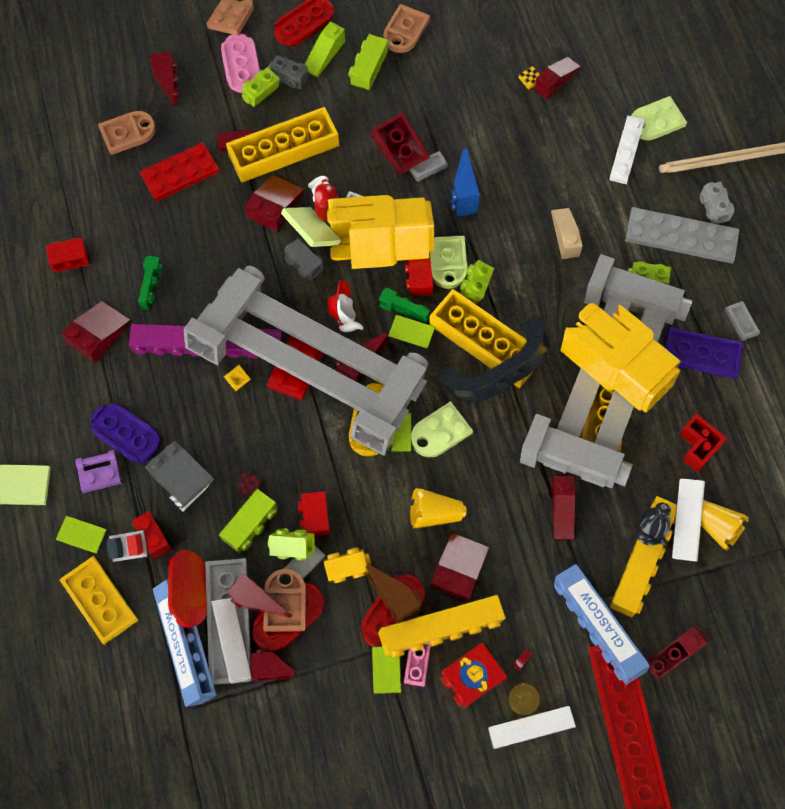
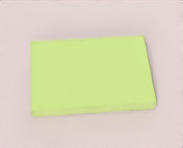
M311 207L283 208L281 214L311 247L339 245L341 239L316 215Z
M0 465V504L46 505L51 467Z

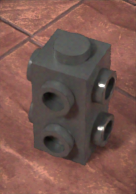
M278 55L270 62L268 67L280 78L279 82L302 90L309 77L308 66Z
M297 238L285 247V261L290 266H294L302 278L306 277L309 281H312L324 270L323 259L318 254H314L306 242L302 243Z

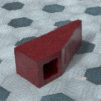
M171 52L150 54L151 69L155 80L173 105H177V98H180L179 88L176 87V84L179 83L178 75L175 73V69H177L176 59L172 58Z
M695 625L647 661L650 665L648 669L659 680L708 644L710 640L699 626Z

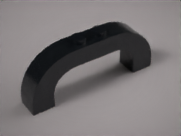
M537 314L520 324L527 336L524 347L518 353L485 374L475 378H467L459 373L455 365L441 373L439 377L450 394L464 402L484 401L494 397L534 372L546 358L550 345L548 333Z

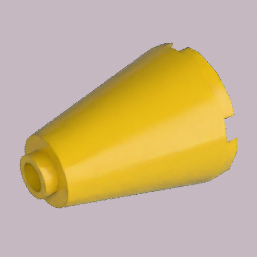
M415 488L412 499H415L410 509V519L413 528L459 522L466 516V506L463 505L462 501Z
M703 500L702 528L723 549L729 550L728 544L734 545L745 529L742 525L743 522L746 521L748 523L749 517Z

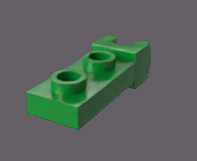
M146 256L143 268L145 275L138 302L141 308L149 310L150 304L154 302V287H157L158 277L161 276L163 265L160 264L159 257Z
M389 288L383 290L379 301H381L379 307L389 312L393 309L427 324L430 310L425 306L416 305L405 297H399L397 292Z

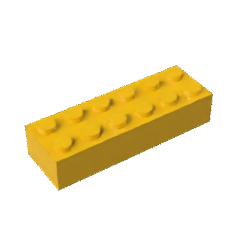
M323 107L228 142L226 146L241 183L336 148L339 146V137L326 108Z
M454 289L450 291L430 315L429 325L434 326L438 332L491 369L518 353L526 343L525 338ZM531 374L524 377L522 380L516 382L514 385L520 389Z

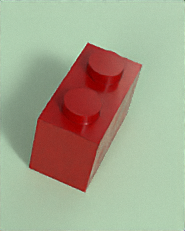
M72 238L68 241L53 242L46 245L48 264L53 273L89 265L87 248L82 238Z
M430 254L427 259L408 260L405 263V274L409 273V279H406V288L410 290L411 297L433 295Z
M325 491L301 494L302 501H298L299 513L303 512L304 519L300 520L301 530H306L307 533H314V537L330 535Z
M150 511L132 520L137 531L144 530L146 548L154 560L172 550Z

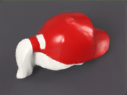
M320 176L309 183L308 187L312 189L314 195L313 201L315 202L316 215L321 220L328 222V200L338 199L339 197L337 190L329 184L328 178Z
M340 280L337 293L328 298L329 313L338 321L339 329L342 332H351L357 329L363 330V326L354 321L356 314L352 307L351 288L347 282Z

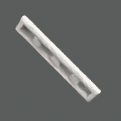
M680 479L672 553L673 559L697 561L705 481Z
M232 598L212 601L229 681L233 684L251 679L252 677L235 604L230 601Z

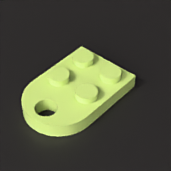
M671 96L643 106L632 114V117L645 119L644 128L640 139L643 140L656 139L686 127L687 124Z
M434 237V252H429L432 280L442 288H456L462 284L467 276L465 237ZM446 276H452L455 280L452 282H447L444 278Z
M450 401L414 426L411 433V443L415 451L420 455L436 457L471 435L473 430ZM420 439H425L428 445L420 447L417 442Z

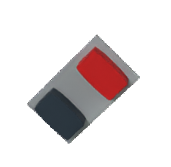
M144 530L113 535L107 539L109 558L113 559V562L148 556Z

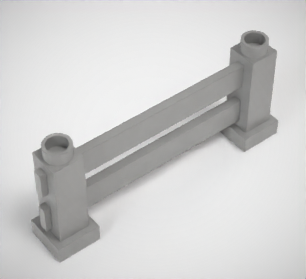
M600 254L588 284L584 303H594L599 307L601 301L606 302L604 311L613 319L612 314L616 313L619 304L628 311L642 314L641 322L652 330L654 334L653 339L657 342L665 323L672 325L674 319L685 322L693 301L683 297L685 290L613 267L615 259ZM581 368L557 429L549 427L550 418L538 414L535 415L522 447L520 463L535 468L537 461H539L544 466L563 473L569 472L580 476L582 480L601 487L607 486L612 488L614 483L625 486L633 464L624 461L623 457L625 454L617 450L634 406L614 390L595 442L580 438L600 386L595 379Z
M246 266L244 270L238 268L232 277L229 276L219 289L218 296L213 303L207 305L197 320L191 318L185 326V348L219 365L226 355L227 340L360 411L353 422L351 438L385 456L392 444L395 431H398L408 415L409 410L406 409L411 400L416 402L427 383L424 380L428 367L427 360L417 353H409L407 357L402 356L396 365L261 293V284L265 278L257 268L253 266ZM248 312L383 384L384 387L378 394L242 321V319Z

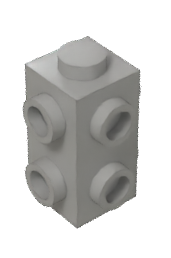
M721 182L706 184L700 194V201L706 208L707 218L713 224L730 221L734 213V205L728 199L727 189L723 187Z

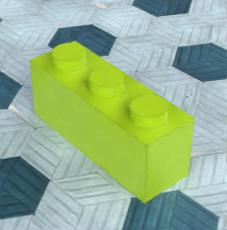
M369 34L367 39L363 41L361 52L356 55L354 67L351 66L349 70L351 85L367 90L371 89L388 52L387 39Z
M257 489L219 534L221 540L239 554L243 550L246 551L252 544L251 540L253 537L263 531L267 520L273 519L276 515V502Z

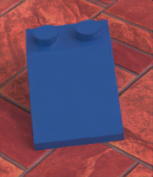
M467 148L463 149L454 181V188L451 191L452 200H450L451 210H455L456 217L478 212L480 194Z

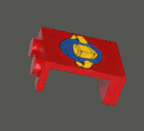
M483 643L441 672L442 683L447 689H452L455 694L453 696L459 707L463 705L465 709L507 678Z

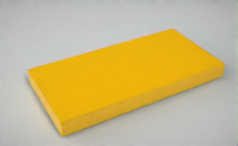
M94 556L59 579L102 644L105 645L138 621Z

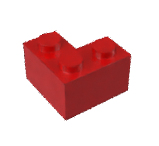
M696 413L679 434L693 445L682 461L698 473L723 445L727 437Z

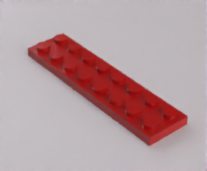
M589 647V656L625 808L671 809L639 677L626 685L623 680L620 681L617 678L612 664L605 661L600 647Z

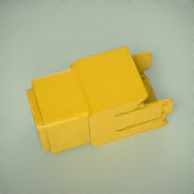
M380 195L328 200L327 221L331 225V230L341 239L339 245L330 248L332 260L351 259L352 269L387 267L395 265L399 260L429 258V252H434V222L430 201H425L424 197L393 200L391 196Z
M588 304L579 313V319L586 325L583 326L577 322L576 325L578 327L566 328L561 351L605 389L617 391L639 411L643 410L647 413L675 384L681 371L678 369L680 360L653 339L654 334L652 330L620 304L616 313L612 314L614 319L596 304Z

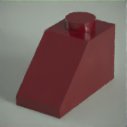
M258 649L256 653H251L252 679L254 682L296 678L294 670L273 652H268V649Z

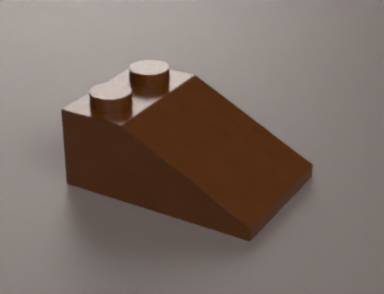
M369 564L365 566L367 578L397 623L408 621L420 614V602L422 600L416 591L412 592L408 586Z

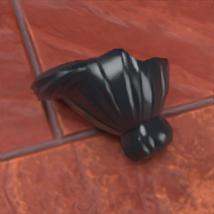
M664 502L658 503L656 507L648 509L641 515L636 532L641 543L647 546L667 545L665 537L670 530L671 524L669 517L671 507Z

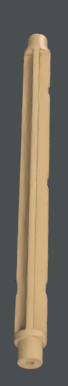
M785 142L667 162L660 165L659 170L660 173H671L785 153Z

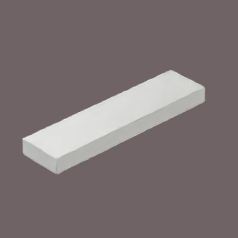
M570 706L488 727L493 748L497 749L575 728L576 726Z

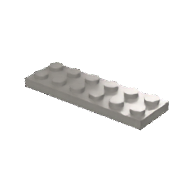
M632 207L625 241L733 264L739 229Z
M246 558L205 562L208 657L213 685L229 684L230 681L212 601L232 598L227 592L242 574L247 575ZM235 605L252 677L249 609L243 606L239 608ZM252 678L240 682H252Z

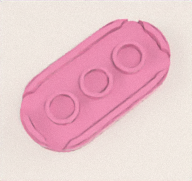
M239 33L238 36L233 34L228 36L221 45L228 85L234 91L242 93L243 84L248 80L251 81L260 71L254 41L246 37V35Z

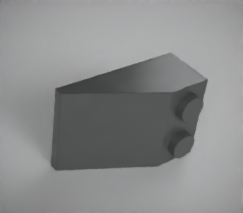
M175 441L145 466L156 482L184 507L214 480Z

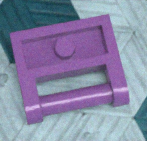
M115 450L82 459V457L75 459L83 493L122 484ZM106 461L111 462V465L85 471V466Z

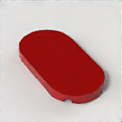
M306 0L276 21L274 25L276 40L286 46H295L302 43L333 20L332 4L328 0Z
M181 550L176 553L169 561L168 610L171 616L173 615L176 618L175 621L185 628H192L203 622L207 613L206 566L203 560L190 550Z
M412 575L393 577L395 580L408 586L412 592L416 591L422 600L420 602L421 606L423 605L425 598L422 583ZM378 596L362 621V636L371 647H382L378 633L381 628L397 624L380 596Z
M305 583L306 628L320 616L324 606L320 590L309 583ZM263 612L254 621L252 630L255 643L261 649H268V652H277L284 649L303 632H264Z

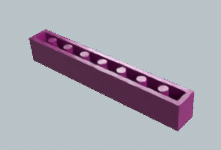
M131 324L129 346L136 354L149 352L156 355L172 353L176 356L183 354L199 356L185 348V326ZM259 329L283 342L282 330ZM229 340L226 341V355L229 357L247 356L253 359L258 358V356Z

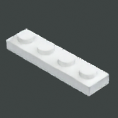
M627 116L611 171L610 181L627 184L645 119Z

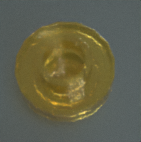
M521 683L511 690L509 704L515 713L526 716L532 714L538 708L540 696L534 686Z

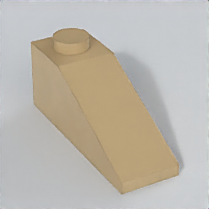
M570 209L552 210L551 214L561 258L580 257L583 247Z

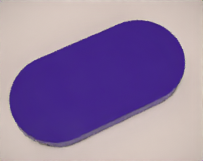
M117 404L103 405L91 417V426L94 434L127 459L141 463L149 461L157 454L160 448V439L157 432L122 406Z

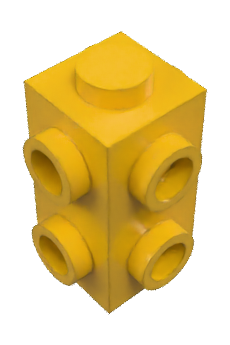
M357 547L347 550L348 554L339 555L338 552L327 555L328 559L324 560L328 580H334V583L345 581V577L353 575L354 578L365 576V566L371 565L369 554H365L364 549L359 550Z

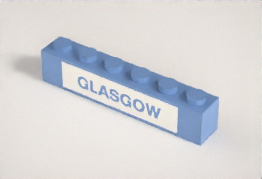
M577 564L558 574L554 583L557 593L564 596L567 607L570 611L576 613L581 627L588 630L593 644L600 647L605 661L612 664L617 678L620 681L623 680L627 685L646 673L650 665Z
M165 580L153 588V593L185 707L203 704L215 697L216 692L197 626L192 628L182 627L175 621L176 618L173 615L171 616L168 610V580Z

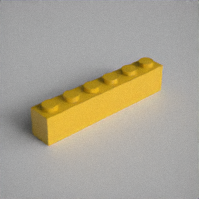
M656 496L651 508L656 507L658 503L662 502L668 504L671 507L669 515L671 528L672 523H676L677 505ZM669 530L665 537L667 542L670 540L672 530ZM637 539L610 608L629 617L640 613L644 602H641L643 594L647 595L651 584L648 583L649 579L655 576L659 567L656 565L658 559H662L666 550L662 544L647 546Z
M498 595L383 627L378 633L385 656L392 655V658L403 655V651L409 649L415 652L423 649V645L431 643V646L442 644L443 640L450 638L451 641L462 638L464 633L469 632L470 635L477 634L482 631L481 628H497L501 626L500 623L505 619V615Z

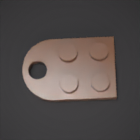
M221 0L207 22L208 29L238 36L253 12V1Z
M400 4L384 30V39L388 40V49L396 53H404L413 49L428 25L430 15ZM399 41L401 44L394 45L393 42Z
M142 111L130 112L98 124L110 155L146 143L155 133V124L152 117ZM143 123H150L147 127L141 126Z
M278 570L269 576L264 590L293 616L286 618L264 613V632L306 631V586L304 580L294 570ZM283 575H289L291 582L283 585L280 583V578Z

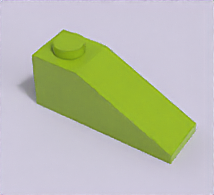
M331 21L321 32L305 63L308 66V73L316 77L320 75L345 43L344 28Z

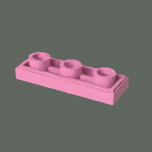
M431 643L423 645L424 648L420 650L423 652L422 656H417L415 652L409 649L404 684L425 686Z

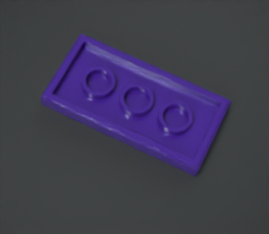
M668 327L664 348L680 360L678 367L735 379L738 377L743 342Z

